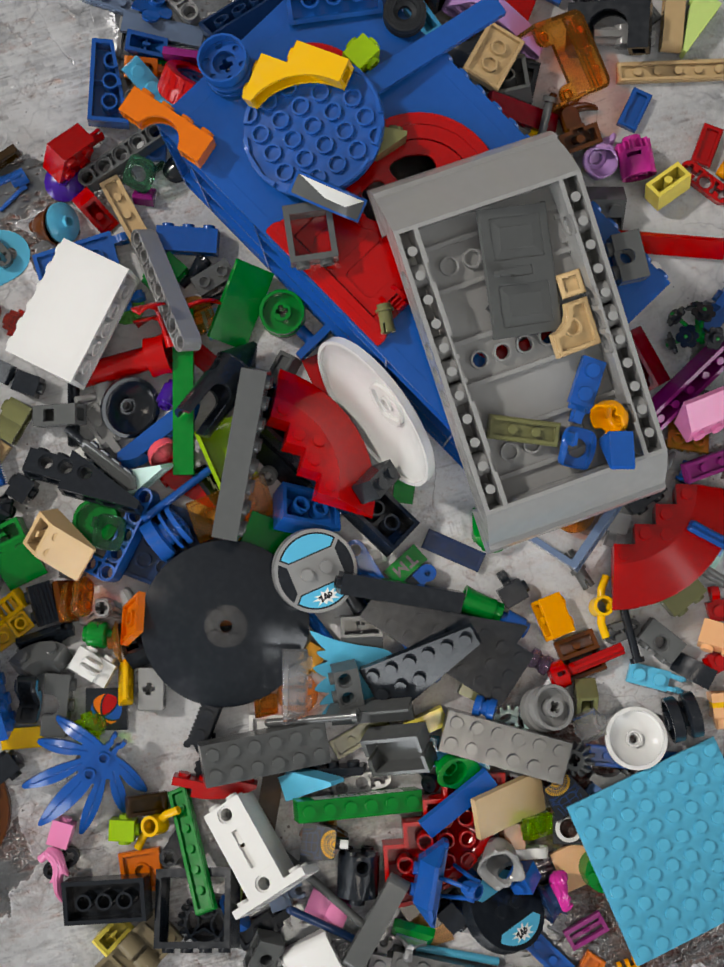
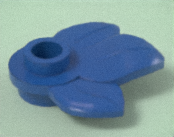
M135 0L131 5L132 9L142 12V19L148 23H155L160 17L168 20L172 17V10L166 6L165 0Z

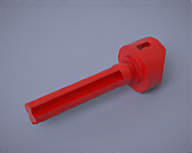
M620 642L567 665L561 659L550 663L547 669L548 677L552 684L563 688L572 685L571 676L624 655L625 649Z

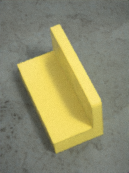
M440 704L415 715L414 720H404L403 724L425 722L428 732L431 733L442 728L445 713Z

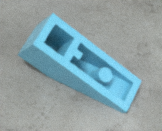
M310 768L285 772L286 775L278 777L286 802L344 782V778L341 776Z

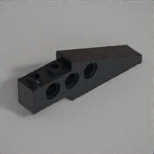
M30 447L22 467V471L27 478L57 485L61 494L67 497L138 516L142 515L144 508L138 499L76 451L72 450L69 457L61 452H58V454L51 453L48 449L42 447L38 449ZM53 463L51 467L45 468L47 464ZM72 468L71 472L64 473L67 469ZM92 473L89 478L84 479L86 474Z

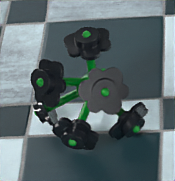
M695 301L686 308L681 306L678 309L672 310L668 315V326L671 327L678 323H681L683 326L679 328V333L676 334L675 339L672 333L668 332L667 339H665V346L668 350H672L676 354L678 353L676 344L680 343L682 348L687 346L693 348L697 342L699 344L707 342V348L718 350L721 347V343L724 342L723 329L721 327H711L707 333L703 330L704 322H711L712 318L716 316L713 306L703 305V302ZM685 311H691V314L695 316V325H689L682 319Z

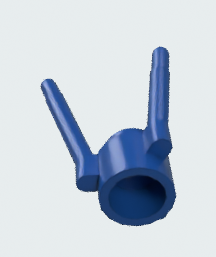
M22 168L0 176V186L10 181L14 188L19 186V189L0 207L1 212L23 191L28 189L26 184L30 181Z
M456 863L453 864V867L467 877L468 881L465 880L463 883L439 876V880L461 888V893H463V895L441 894L440 898L474 903L483 894L484 889L481 880L473 877Z

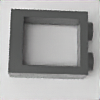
M308 202L282 206L291 268L307 270L311 268V265L320 264L321 267H328L334 265V262L339 261L332 212ZM326 215L331 251L296 256L290 221Z

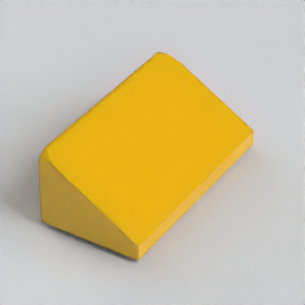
M123 659L118 667L119 706L133 705L134 670L126 659Z

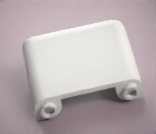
M319 929L285 947L283 955L279 957L283 967H344L330 938L331 934L323 929Z

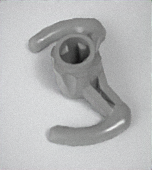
M129 587L124 588L123 592L129 601L134 594ZM79 591L76 605L80 625L85 626L96 618L117 617L122 620V609L117 607L114 601L108 597L96 599L91 610L85 615L83 613V601L86 593Z

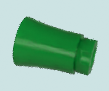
M466 585L463 590L465 595L461 613L500 620L505 604Z

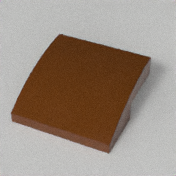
M592 628L553 643L558 659H561L565 665L600 651V646ZM606 663L571 676V683L574 682V679L586 678L607 670Z

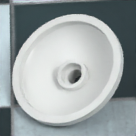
M627 707L615 713L609 720L605 729V745L609 755L620 766L629 770H645L653 767L663 758L668 745V735L662 720L654 712L643 707ZM631 735L636 738L635 743L630 741Z

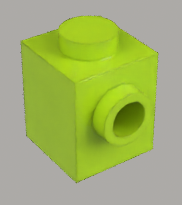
M362 33L358 38L353 37L348 42L346 49L342 52V57L348 58L352 64L365 73L367 70L370 71L378 65L380 61V47L375 39L372 37L368 38Z
M126 813L112 816L109 820L108 841H117L119 845H130L131 842H134L141 832V823H137L138 817L126 818Z

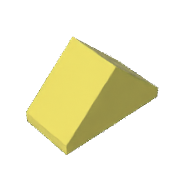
M130 922L108 923L97 933L92 943L107 957L134 926Z

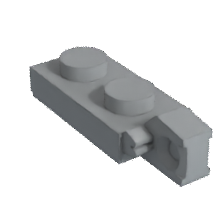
M97 401L87 405V426L106 450L110 447L114 454L117 455V452L122 449L118 442L121 440V437L110 432L104 425Z

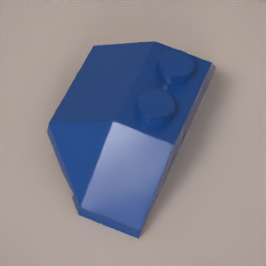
M445 837L419 854L418 861L413 863L412 874H415V879L409 887V895L412 896L414 905L431 928H435L443 883V881L439 880V876L444 877L449 849V841Z

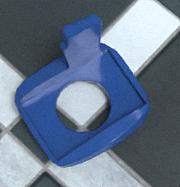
M576 426L567 427L562 435L558 463L570 468L588 469L596 451L597 437L592 430ZM578 439H581L585 443L586 450L582 456L572 457L569 454L568 446H577Z

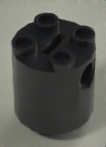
M348 845V850L339 851L337 896L349 900V905L364 906L365 901L374 900L378 896L380 853L374 850V846L363 845L361 849H353V846Z

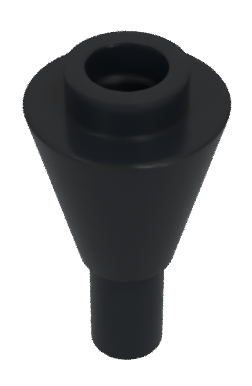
M197 255L187 272L188 274L179 284L185 289L192 282L190 278L210 267L212 262L204 255L201 257Z

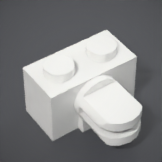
M85 644L81 645L68 668L102 688L107 687L120 665L116 663L117 659L109 654H105V656L100 654L98 648L86 646Z

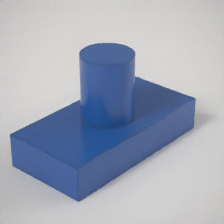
M303 325L295 334L305 344L296 352V356L301 361L305 360L331 334V330L324 325L313 335Z

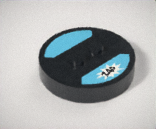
M512 866L506 867L499 877L506 879ZM478 873L475 874L473 877L481 880L484 889L483 894L474 903L462 901L464 920L473 938L485 949L501 955L522 951L535 943L543 929L545 915L544 906L537 887L533 895H514L511 887L495 891L482 880Z

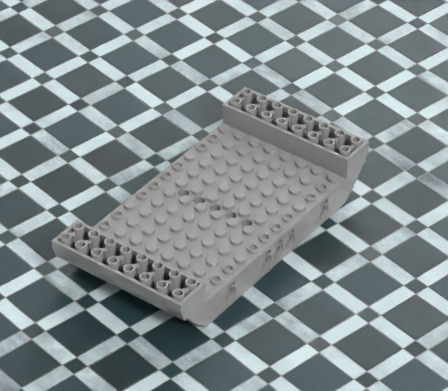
M546 131L367 190L381 236H387L476 505L472 512L486 554L494 553L664 491L666 489L665 479L668 450L581 170L565 146L558 140L556 133ZM540 201L546 202L555 276L579 268L586 289V293L562 300L557 286L561 320L563 317L562 304L587 296L602 343L556 359L551 342L544 343L541 339V333L494 340L490 312L486 310L489 303L476 219L477 210L539 203ZM522 337H526L530 341V347L526 351H522L518 345ZM499 345H504L508 351L507 356L503 359L498 358L496 355V349ZM476 353H482L485 357V363L481 367L476 366L473 362V357ZM582 355L607 362L593 406L603 400H616L627 410L629 420L625 431H633L635 469H610L598 443L599 438L605 435V431L601 428L595 429L592 426L589 417L590 413H585L581 425L568 421L572 409L568 408L569 402L567 400ZM488 414L561 423L558 447L486 438ZM576 426L589 429L597 437L595 455L586 470L570 468L558 463L562 435L567 427ZM578 439L577 446H568L569 454L572 457H580L586 450L585 443L581 439Z

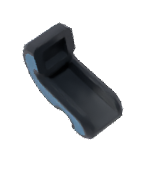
M18 675L15 679L14 691L19 700L15 721L18 724H36L39 720L42 707V690L38 686L39 679L37 676Z

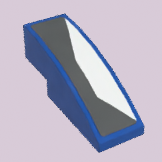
M297 170L288 194L357 223L368 201L361 196L302 170Z

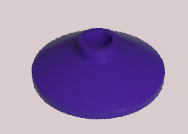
M79 171L76 172L72 179L60 184L47 172L44 180L47 193L59 202H71L85 188L78 181Z

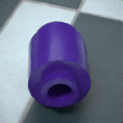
M169 379L168 382L164 383L156 398L158 407L165 411L173 409V379Z

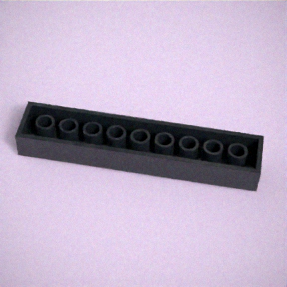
M274 382L272 389H268L267 397H270V404L268 410L264 411V418L268 417L276 385ZM265 426V430H262L260 436L297 471L301 456L281 451L285 431ZM304 478L315 488L316 481ZM388 491L380 499L375 500L373 518L336 508L386 557L420 524Z

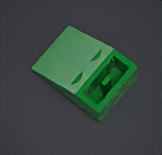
M14 517L0 524V575L10 591L48 573L44 562L36 558L23 544L29 530L22 517Z

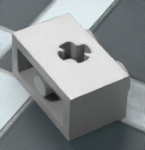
M152 666L139 667L138 671L135 672V684H138V692H135V705H138V710H164L166 708V684L157 675ZM152 683L151 686L154 685L155 687L151 693L148 692L149 689L146 690V686Z

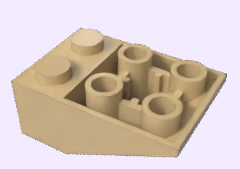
M59 509L39 511L23 541L25 547L36 558L75 581H79L96 551V548Z

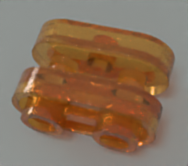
M84 576L79 581H70L62 585L59 614L64 621L70 622L77 618L88 616L92 612L94 583L90 578Z

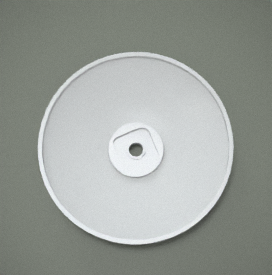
M331 337L322 343L318 349L317 359L324 386L329 397L344 410L356 426L369 455L377 463L390 459L401 476L398 480L405 484L421 486L430 480L435 471V459L430 440L416 411L397 383L370 354L352 341L342 337Z

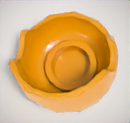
M603 400L590 409L589 417L595 429L601 428L605 431V434L609 431H625L627 429L629 415L624 406L618 401Z

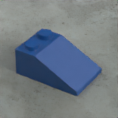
M282 482L273 493L274 530L295 533L307 528H319L332 532L340 531V512L335 507L312 501L313 488Z

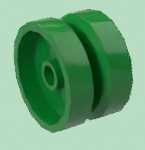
M277 289L269 292L263 298L259 307V316L264 328L270 335L277 338H289L296 335L295 333L304 325L305 308L301 299L294 292L287 289ZM286 312L285 317H281L280 313Z
M84 501L74 512L72 524L92 545L102 546L111 543L122 521L121 513L116 509ZM100 519L99 525L94 524L95 520Z

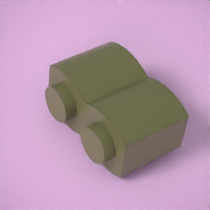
M10 397L1 406L0 438L15 446L32 420L33 409Z

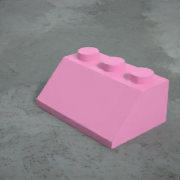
M724 386L683 402L674 424L686 442L698 441L705 437V435L718 433L724 428Z

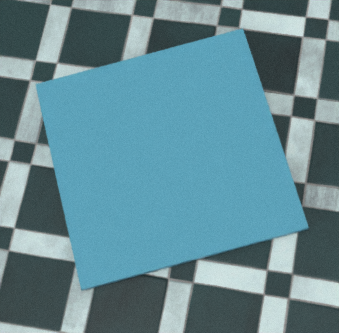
M714 736L658 762L651 768L641 770L566 807L637 967L724 923V758Z

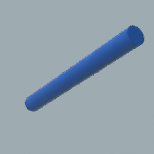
M208 467L204 468L140 516L142 521L146 523L212 474L211 470Z

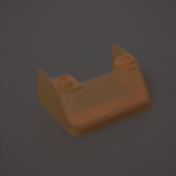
M573 9L534 23L517 35L520 39L533 35L535 42L542 48L552 46L567 84L560 88L559 98L561 102L552 107L551 113L568 107L601 91L609 85V74L585 17L579 10Z

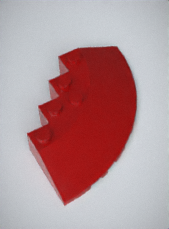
M280 369L266 426L285 431L281 451L301 456L296 476L316 481L312 501L373 518L375 500L362 504L352 489V486L372 466L369 453L356 426L344 410L324 391L309 381Z
M676 484L672 490L673 504H655L652 509V524H634L632 528V544H613L611 548L612 610L636 609L670 598L690 586L709 568L722 548L688 531L687 526L691 520H695L724 536V488L699 484Z
M488 772L498 784L497 786L505 783V772ZM441 786V794L422 795V816L401 817L402 838L382 840L384 880L386 882L390 873L393 872L409 882H414L415 874H412L414 861H418L420 853L445 837L449 841V849L444 877L458 881L463 874L454 868L453 864L456 863L466 871L471 869L478 861L477 859L483 853L488 840L493 835L483 840L477 839L471 806L431 838L419 824L418 820L456 790ZM443 881L441 891L448 889L452 885ZM409 889L398 908L413 905Z

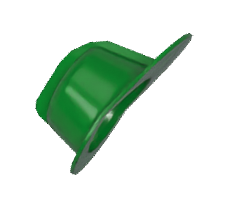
M447 754L440 760L434 761L437 782L442 787L458 789L480 771V766L477 762Z

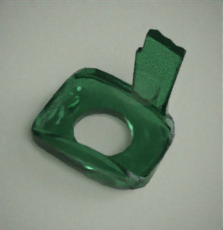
M139 154L131 155L123 173V182L138 192L147 193L153 184L156 174L163 170L164 161L161 160L155 165L152 161ZM134 166H140L145 170L146 178L143 181H136L132 177L131 171Z
M111 514L94 516L91 527H93L92 545L98 549L118 551L122 546L125 536V519ZM106 525H114L117 528L118 535L112 541H107L102 537V529Z

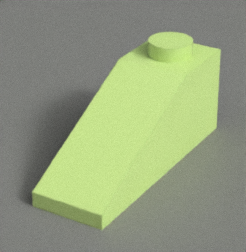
M689 0L687 5L690 7L685 15L683 45L679 58L682 59L716 14L722 5L720 1Z

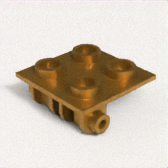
M676 417L668 424L665 444L669 450L676 449L680 450V452L685 450L686 453L695 452L699 455L709 453V434L698 441L686 442L674 424Z

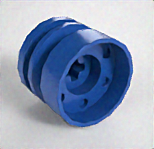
M214 34L204 40L198 49L197 65L212 91L222 97L240 96L244 85L250 80L254 65L241 40L232 34Z
M170 506L164 509L168 518L161 512L157 514L160 521L159 525L150 519L139 527L147 543L164 562H167L177 554L173 546L175 543L182 549L186 548L182 538L189 544L195 541L187 523Z

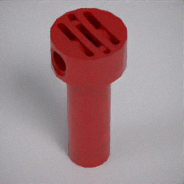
M161 333L155 337L143 338L142 347L100 358L85 388L150 371L154 378L163 374L173 373L172 347L165 348Z

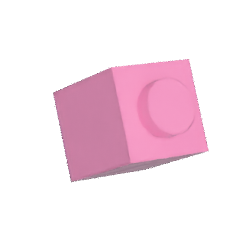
M61 815L54 819L46 844L67 850L71 845L77 821L72 820L73 818L68 815Z

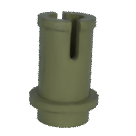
M391 303L376 305L377 310H375V313L378 314L380 333L390 334V332H396L392 314L394 307H391Z

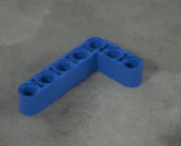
M145 487L138 489L134 495L144 508L142 515L160 501V496L156 491ZM149 493L150 500L145 502V496ZM126 512L104 557L94 553L84 571L102 581L112 583L120 581L143 536L139 529L144 524L142 519L140 518L136 521L135 514ZM131 531V538L127 540V532ZM121 549L122 555L118 559L117 552ZM95 559V566L92 568L91 561ZM112 568L113 573L111 577H108V570Z

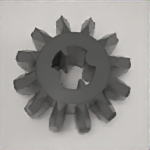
M572 741L573 745L566 772L571 770V776L574 777L578 774L580 777H583L585 772L590 773L592 771L590 766H594L596 762L591 760V758L595 757V753L590 754L591 746L584 748L583 741H580L578 744L576 741ZM579 756L580 761H576L575 757Z

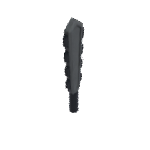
M70 425L64 429V432L80 445L84 455L88 459H92L94 465L98 469H102L105 475L126 491L137 489L136 476L133 475V471L128 467H123L121 462L116 458H112L108 451L99 448L98 443L85 439Z

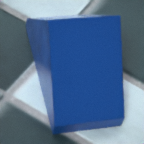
M127 29L124 50L133 56L137 55L139 57L164 60L162 50L163 46L168 45V38Z
M609 431L599 438L598 443L610 469H635L633 431Z

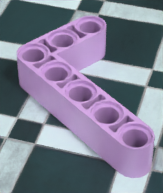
M445 0L442 11L450 17H455L481 0ZM498 0L506 10V14L494 23L525 41L520 51L522 54H525V57L535 60L539 59L546 43V37L505 0Z

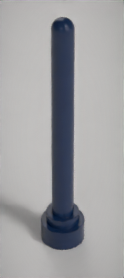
M288 906L286 908V912L289 915L349 942H352L355 934L296 907Z

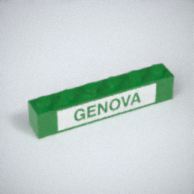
M415 786L293 798L294 820L298 824L423 811L422 790Z

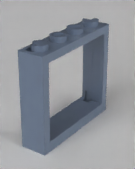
M623 506L603 513L572 560L538 537L528 541L578 573Z

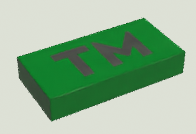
M413 544L383 572L389 579L404 581L427 558Z

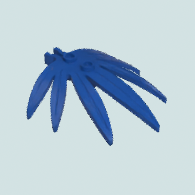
M57 715L56 720L63 731L80 743L58 738H39L37 743L49 751L63 755H80L81 758L55 765L25 781L22 784V788L31 789L47 786L78 771L48 804L38 822V826L45 825L64 814L85 794L91 784H94L81 815L79 834H83L92 823L99 809L106 779L110 780L112 797L122 813H126L125 796L127 795L120 775L128 785L138 791L147 792L148 787L137 771L116 755L118 749H122L127 744V740L123 739L122 742L116 743L111 748L114 744V739L118 736L116 731L111 735L110 740L103 744L84 727L68 718Z

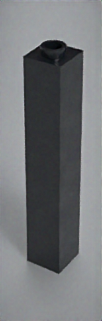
M339 571V575H336L334 580V588L341 595L461 614L465 593L459 590Z

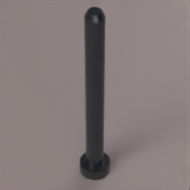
M620 610L632 655L630 663L644 662V656H640L629 611Z

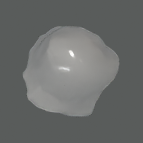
M491 837L485 846L482 859L477 867V873L482 880L495 891L510 887L512 882L525 880L526 874L513 845L506 839ZM513 864L511 875L507 879L500 878V873L506 867Z

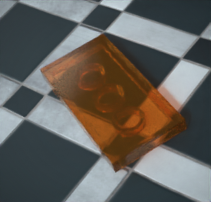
M263 474L252 477V480H255V487L248 499L252 501L250 513L253 510L270 516L273 514V500ZM219 491L185 504L199 543L215 538L211 537ZM247 513V516H245V521H248L250 513Z

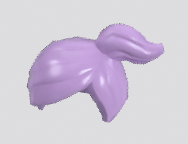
M616 133L602 139L603 142L589 147L583 154L582 166L584 171L594 180H603L612 175L618 167V156L614 146H612L616 139Z

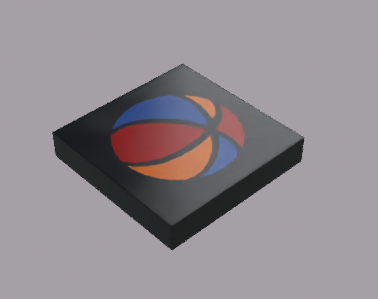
M86 688L87 730H128V705H118V688Z

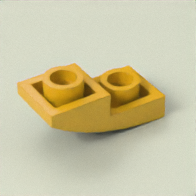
M21 610L0 627V652L15 643V638L24 636L35 627L24 610Z

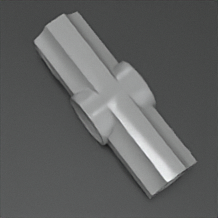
M628 23L617 24L614 27L593 26L592 46H614L618 50L627 49ZM652 27L651 47L655 44V27Z

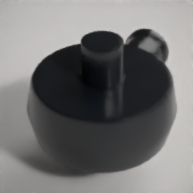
M419 773L422 776L421 785L425 792L435 793L439 790L440 785L435 774Z

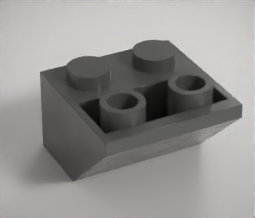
M586 186L590 202H596L602 210L601 213L607 219L611 218L618 225V230H622L627 203L624 187Z
M360 614L340 615L341 641L383 649V631L361 618Z

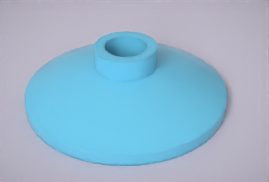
M64 202L54 203L48 208L45 223L51 237L59 243L62 242L63 238L71 242L74 241L80 230L79 218L75 210Z

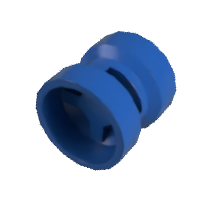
M477 694L472 715L480 716L483 714L486 719L493 721L498 700H485L484 696Z

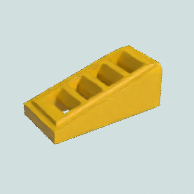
M18 587L12 590L0 600V606L8 614L6 616L0 608V618L2 619L0 627L7 620L29 606L26 603L24 592L21 588ZM7 601L10 602L15 610H12Z

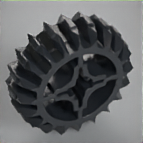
M221 895L216 899L218 909L200 916L195 915L197 923L194 928L190 924V913L192 911L195 913L192 899L188 898L186 901L187 905H182L181 909L183 912L178 914V917L182 920L178 921L177 924L183 927L179 933L187 934L184 937L185 942L189 939L192 940L191 942L224 941V914L219 903ZM219 913L223 920V927L220 931L215 922V918ZM211 917L209 923L205 922L201 925L203 919L206 920L207 918L209 919ZM202 931H206L211 936H203L199 933Z

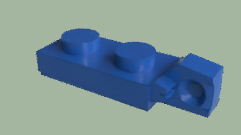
M586 355L581 356L567 400L569 402L568 408L572 409L569 422L581 425L585 413H590L607 362Z

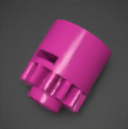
M633 134L622 138V143L616 144L615 151L618 156V166L622 182L641 181L657 174L650 138H647V136L641 138L640 134Z

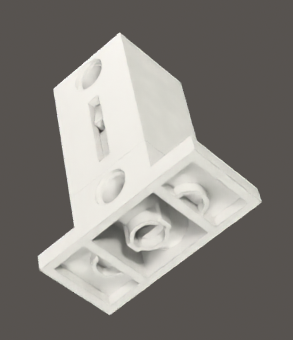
M234 792L225 798V803L212 806L209 809L210 813L204 816L207 825L247 897L237 904L238 908L232 912L235 920L252 915L319 871L316 863L308 865L305 862L302 865H293L253 792H240L239 794Z

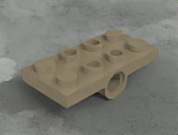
M155 907L153 908V916L147 921L139 922L107 957L104 956L95 967H157L168 953H162V949H153ZM169 921L168 942H181L184 935L180 934L179 930Z

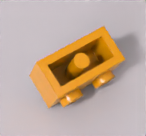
M560 592L530 603L546 642L575 631L574 620L569 615L566 601Z

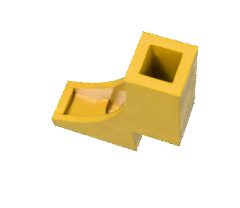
M297 40L294 47L289 50L287 62L261 53L259 59L253 65L249 82L243 87L242 99L248 106L258 109L269 97L294 85L319 83L345 91L354 67L348 58Z

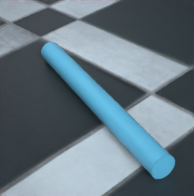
M429 944L416 948L418 952L495 966L499 965V957Z

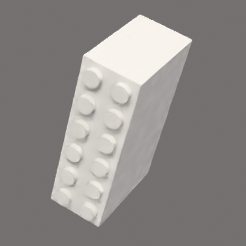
M63 238L62 242L56 246L55 255L52 261L47 264L42 280L37 283L35 294L27 302L23 317L17 321L16 330L13 336L8 339L5 350L17 358L84 390L140 279L129 268Z

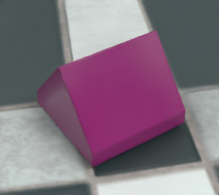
M136 186L132 194L134 204L154 207L157 189Z

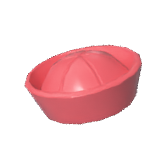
M162 438L150 446L147 454L150 466L171 463L173 461L172 439Z

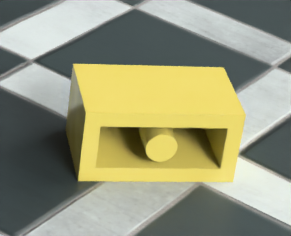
M676 162L645 184L644 198L659 211L690 189L692 174L679 162Z

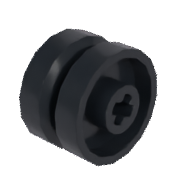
M691 691L680 693L678 701L673 696L661 698L664 722L670 738L675 744L686 741L687 733L693 739L705 735L701 710Z

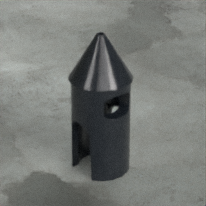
M252 341L218 352L209 370L203 373L175 409V415L178 418L183 412L191 413L209 391L214 395L216 404L195 434L204 438H210L235 405L241 367L256 368L257 343Z

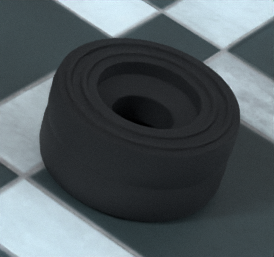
M386 0L383 9V21L390 33L397 37L408 38L416 35L423 28L426 19V5L423 0ZM400 9H409L412 14L411 17L406 20L401 19L398 16Z

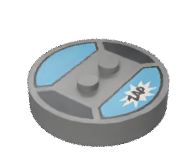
M319 528L302 529L288 536L276 550L272 561V580L280 597L290 606L308 613H323L338 607L349 597L348 595H341L336 592L334 580L336 575H339V571L357 573V562L349 544L338 534Z

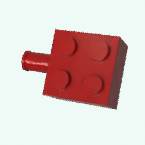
M79 123L75 124L47 143L43 168L59 184L65 180L72 179L76 172L91 163V155L94 152L93 147L105 139L103 132H100V129L97 128L89 134Z

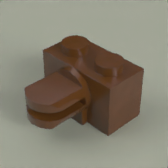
M574 106L565 107L559 112V120L564 134L557 136V138L570 154L603 142L597 121L585 126L581 121L578 109Z

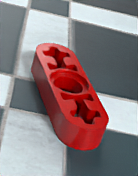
M688 160L683 162L682 166L684 168H692L690 186L714 204L724 205V198H718V193L724 192V183L694 161ZM697 173H700V175L696 178L695 181L692 180ZM701 178H707L710 181L708 188L700 186L699 181ZM716 185L715 191L710 193L709 191Z

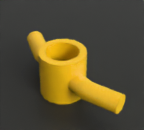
M602 574L597 588V597L593 598L588 606L589 612L594 617H597V625L602 639L610 637L605 623V616L613 612L612 599L605 595L610 576ZM600 601L605 604L604 612H601L597 607V603Z
M175 806L160 814L144 817L141 821L142 832L134 848L142 850L148 837L167 832L170 826L168 818L180 814L181 808Z

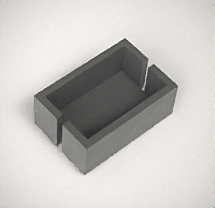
M425 722L368 727L360 740L365 756L369 757L367 762L373 777L427 773L431 771L434 761L438 758L433 743L429 742L431 737Z

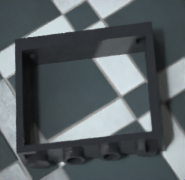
M208 867L210 877H225L224 941L168 942L170 878H187L185 868L156 869L153 949H162V953H174L175 949H180V953H193V949H199V953H212V948H218V953H231V948H240V919L235 920L232 914L238 908L237 904L240 902V884L231 867Z

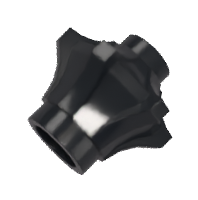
M5 493L0 496V524L4 523L8 518H13L16 513V507L13 506L14 499H9Z

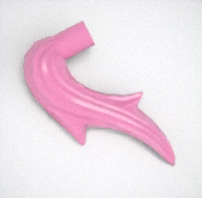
M52 846L48 847L37 858L40 863L46 860L50 862L53 875L49 883H52L56 897L62 902L61 883L63 882V876H69L62 850Z

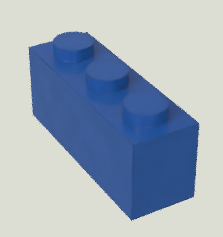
M169 222L156 225V232L165 253L170 251L173 255L219 257L220 232L215 226L203 225V228L195 227L193 224L174 226L175 224Z

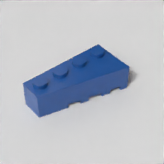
M92 38L88 125L92 127L130 130L129 121L123 118L118 110L125 99L113 40Z

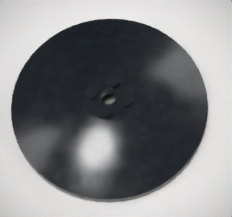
M212 540L194 545L182 551L166 563L158 572L145 597L144 630L141 633L145 653L152 668L173 691L199 704L213 707H235L252 703L269 695L279 688L294 672L307 645L310 623L309 613L290 606L278 594L271 572L274 554L258 545L245 541ZM222 621H230L232 628L229 631H222L220 629Z

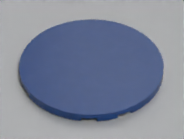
M352 64L354 70L345 91L330 85L306 83L294 85L275 93L263 102L258 109L247 105L243 120V142L246 154L256 172L276 190L290 195L288 191L297 170H302L319 179L346 189L359 180L374 162L384 136V109L375 86L368 76L354 64Z

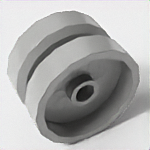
M549 684L533 687L526 691L521 698L519 710L524 724L529 729L542 733L562 730L567 727L573 718L574 705L569 692L559 685Z

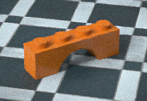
M134 86L118 108L122 117L142 130L158 123L173 127L179 135L177 149L180 155L201 169L217 146L213 138L214 134L205 127L199 129L193 125L194 121L187 115L182 114L180 116L175 113V109L165 101L160 103L154 99L155 95L146 88L140 90Z

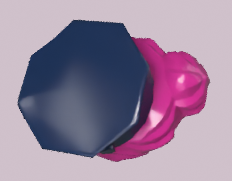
M560 869L553 871L549 875V883L537 885L546 919L554 924L559 915H568L567 912L573 907V903H570L571 896L568 895V875L564 870Z

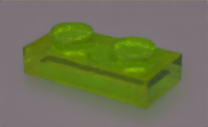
M543 812L523 818L521 825L523 840L532 841L553 834L552 813Z

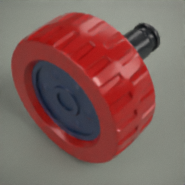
M169 60L165 64L157 88L160 95L174 105L203 77L198 65L183 60Z

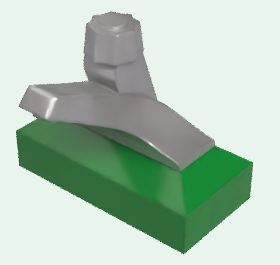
M395 918L391 934L406 947L403 961L412 962L414 949L431 944L436 929Z

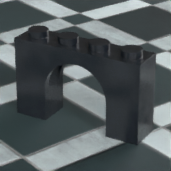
M575 0L568 3L565 52L568 58L589 57L590 34L593 26L601 19L609 16L620 17L628 23L627 49L629 55L650 54L653 20L652 0H595L588 2L585 0Z

